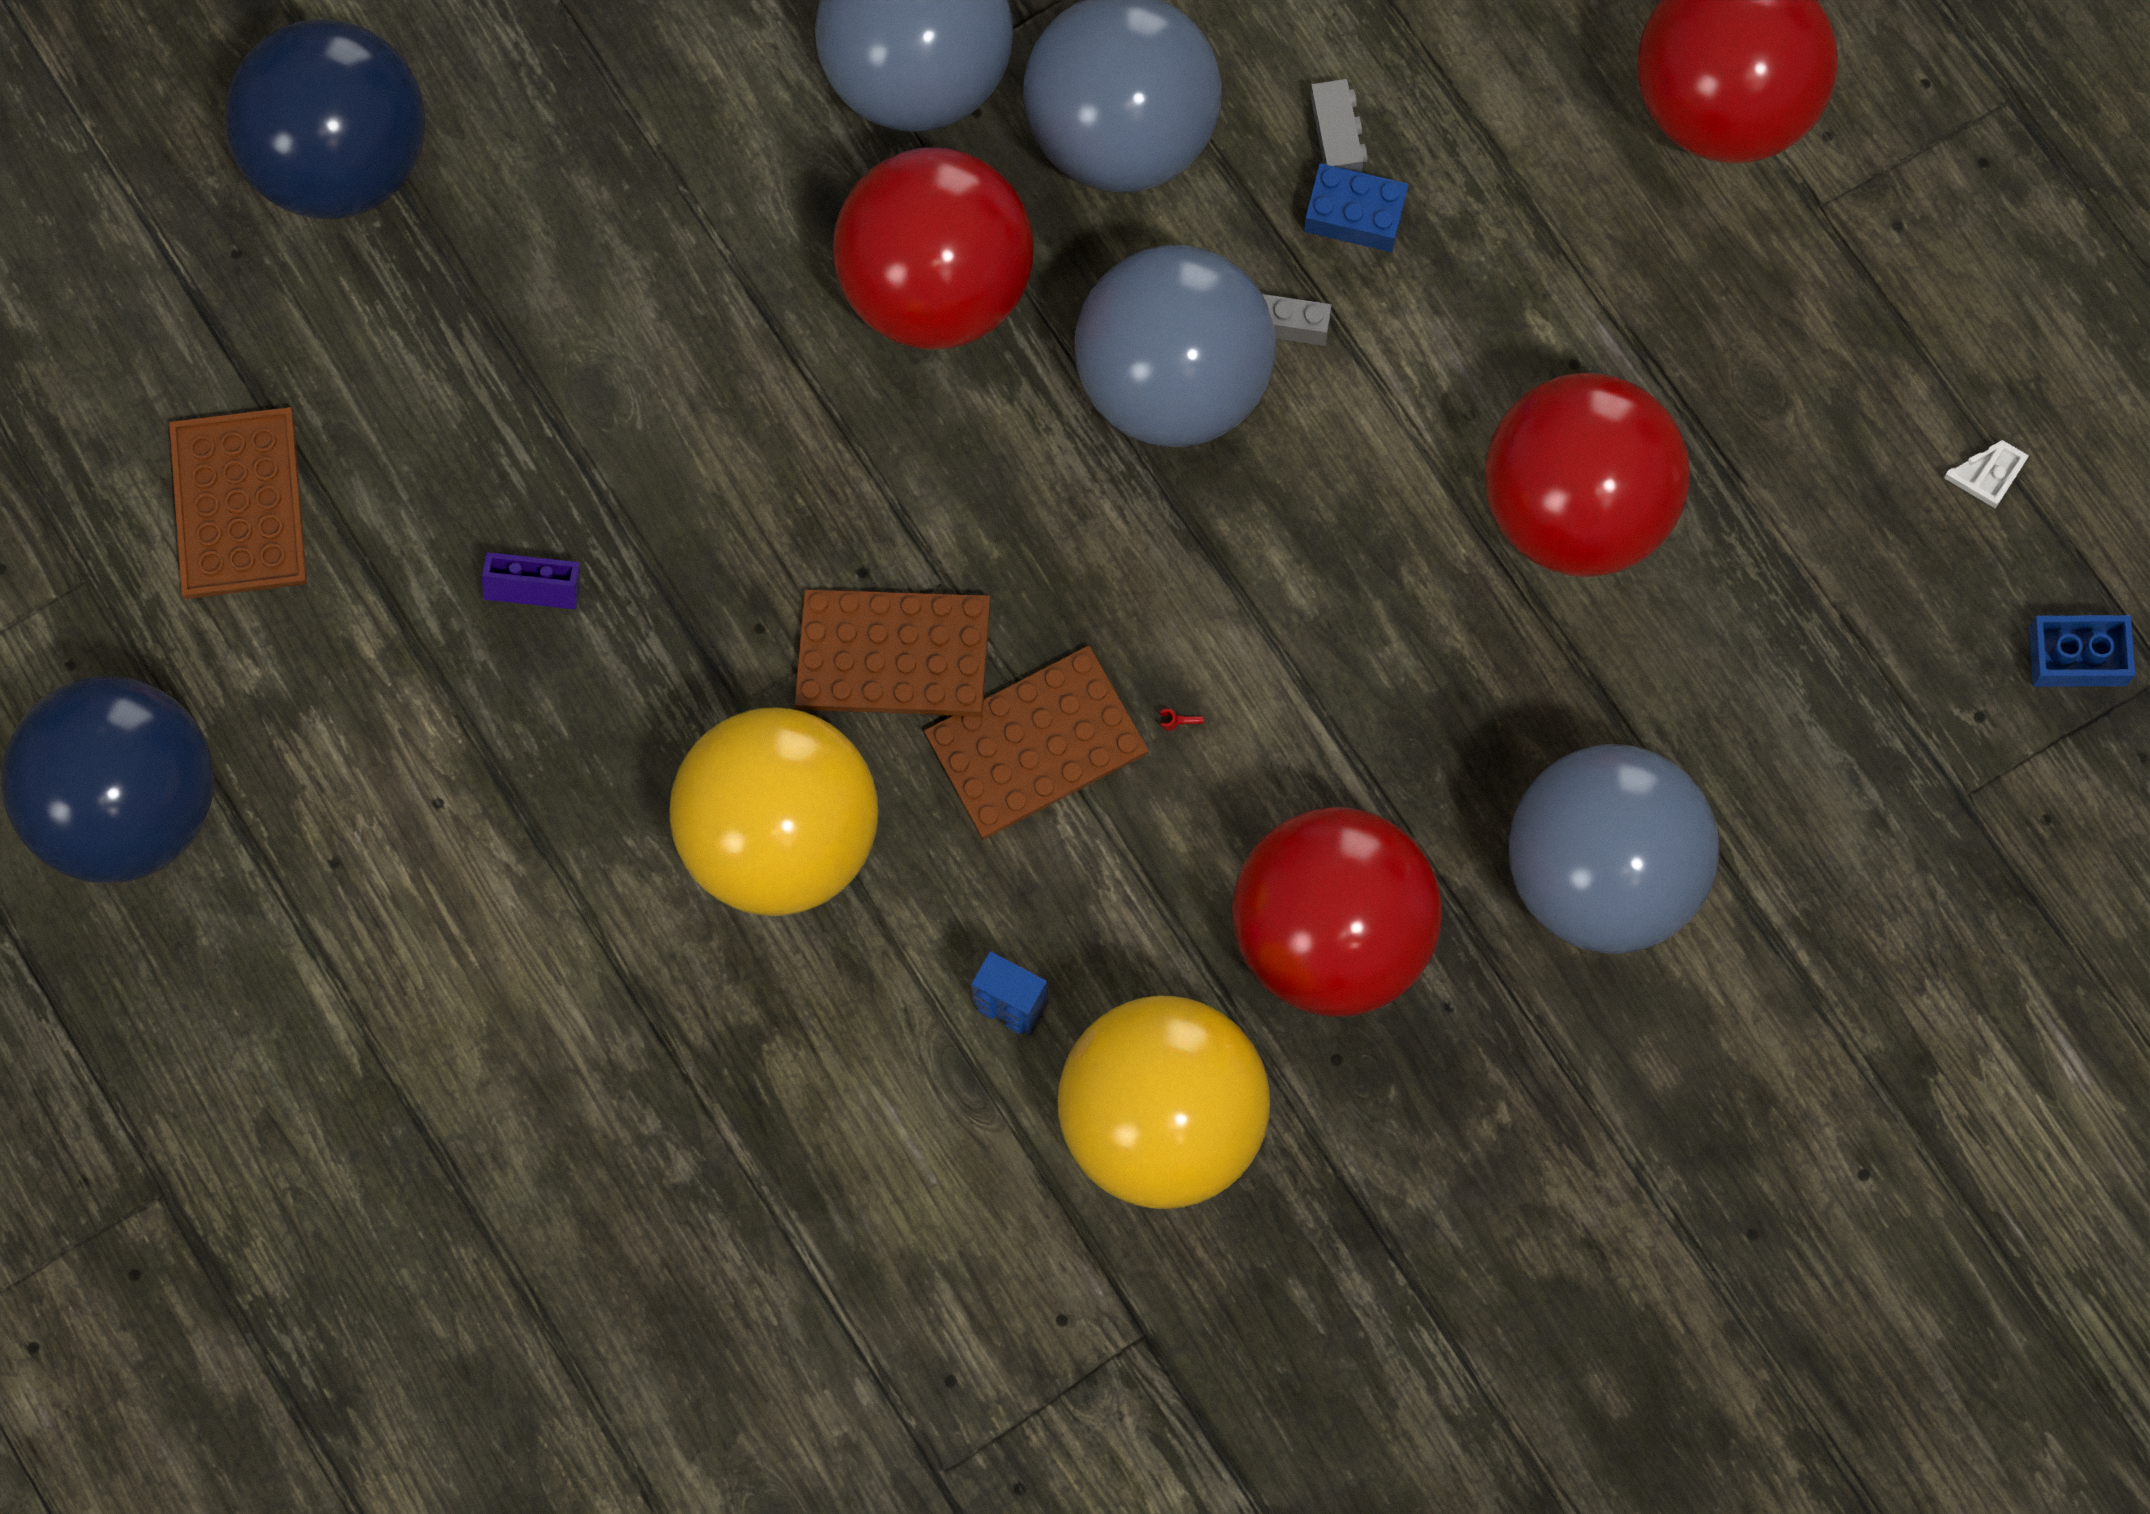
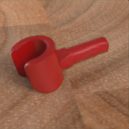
M1163 709L1159 713L1163 717H1173L1170 723H1160L1161 727L1166 731L1174 730L1177 725L1204 724L1203 716L1176 715L1171 709Z

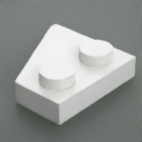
M2001 440L1990 446L1987 451L1969 458L1964 464L1955 469L1951 468L1944 478L1996 509L2029 455Z

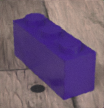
M487 552L482 573L483 600L576 609L581 586L580 562Z

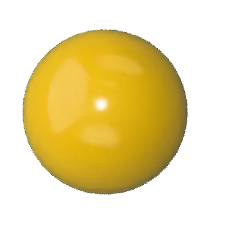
M777 707L748 710L721 721L707 731L686 754L678 769L671 791L669 808L670 826L676 850L685 868L693 879L714 898L732 908L747 913L763 916L791 915L815 908L829 901L856 877L866 862L877 832L878 799L873 777L864 758L855 745L833 725L803 711Z
M1176 996L1143 997L1117 1006L1100 1016L1084 1031L1070 1051L1058 1088V1116L1061 1131L1069 1152L1081 1170L1105 1192L1127 1203L1155 1209H1173L1198 1204L1216 1196L1242 1176L1260 1150L1270 1114V1092L1267 1074L1251 1040L1237 1024L1220 1011L1204 1003Z

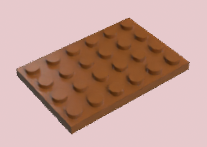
M288 407L169 422L182 597L184 599L307 584L293 409Z
M805 590L795 696L796 710L983 716L991 607L990 596Z
M1090 646L984 699L983 716L953 715L924 730L929 744L982 840L1149 754V750Z

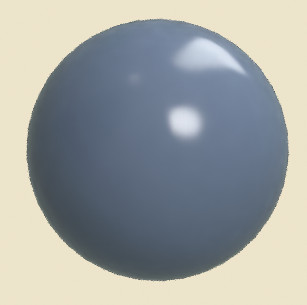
M820 0L815 23L816 48L824 74L830 85L845 104L856 113L875 124L894 130L907 132L929 131L952 125L966 118L991 96L999 85L1009 62L1013 41V21L1008 0Z
M1082 0L1059 14L1042 32L1033 47L1024 75L1023 102L1025 115L1031 133L1041 151L1056 168L1068 177L1090 188L1106 192L1129 193L1144 191L1162 185L1181 174L1201 155L1210 141L1221 109V76L1216 56L1208 40L1199 27L1185 13L1163 0Z
M1188 245L1158 246L1126 257L1107 271L1092 288L1083 304L1077 322L1074 348L1075 361L1084 391L1096 410L1112 426L1136 440L1155 446H1194L1225 435L1246 419L1259 404L1273 374L1276 357L1275 327L1268 304L1261 291L1240 267L1227 258L1207 249Z
M1606 744L1584 748L1568 754L1552 763L1538 775L1523 794L1515 810L1509 834L1508 855L1512 878L1519 896L1529 912L1544 928L1573 946L1593 952L1620 954L1647 949L1662 943L1679 932L1696 916L1705 903L1717 874L1719 838L1714 815L1706 797L1685 771L1667 758L1647 749L1630 745Z

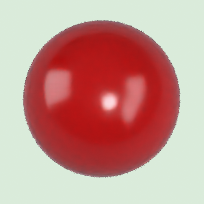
M1660 0L1646 22L1637 55V77L1640 92L1645 106L1656 125L1682 149L1695 156L1720 163L1740 164L1756 162L1773 157L1801 140L1819 121L1828 106L1835 88L1838 71V49L1835 33L1829 17L1818 0Z
M929 147L908 150L891 156L874 166L855 184L846 197L834 230V266L837 279L848 303L858 316L879 334L896 343L918 349L936 350L959 347L976 341L992 332L1017 306L1027 287L1033 267L1034 242L1032 227L1026 208L1018 193L1007 179L992 166L975 156L954 149Z
M1576 373L1560 376L1546 381L1524 394L1513 404L1499 422L1488 447L1485 462L1486 497L1494 520L1505 538L1517 551L1539 566L1553 572L1576 577H1598L1614 574L1628 569L1650 556L1663 544L1676 527L1687 500L1690 483L1688 452L1683 436L1670 413L1655 397L1636 384L1619 377L1600 373Z
M1329 807L1306 811L1289 818L1267 833L1245 860L1237 878L1232 903V922L1239 951L1250 972L1259 983L1272 995L1289 1006L1307 1013L1328 1017H1345L1367 1013L1381 1008L1405 993L1420 978L1428 966L1438 943L1442 921V901L1436 875L1417 843L1398 826L1376 814L1344 807Z

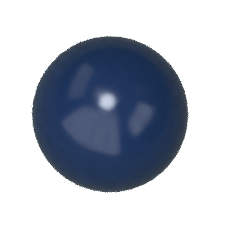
M313 19L296 22L274 31L247 53L235 71L227 92L225 130L229 148L241 173L252 187L268 201L286 211L304 217L316 219L346 218L367 212L382 204L397 192L408 179L417 164L423 147L426 126L425 107L420 87L412 70L397 50L383 38L368 29L349 22L333 19Z
M98 676L80 679L63 685L41 698L22 717L13 731L4 754L1 770V789L4 806L8 818L22 843L33 855L56 871L75 879L93 883L133 881L149 876L172 863L191 845L202 829L208 816L214 788L212 757L207 741L194 718L180 703L162 690L142 681L118 676Z

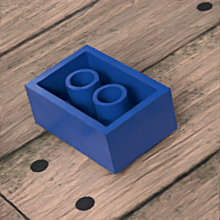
M1320 163L1305 218L1304 232L1393 252L1407 197L1408 183Z
M2131 615L2036 616L2029 626L2033 687L2127 686L2135 676Z
M991 951L971 984L974 1004L978 1007L977 1012L992 1020L995 1016L1006 1022L1005 1026L1020 1035L1023 1031L1031 1035L1049 1003L1046 980Z

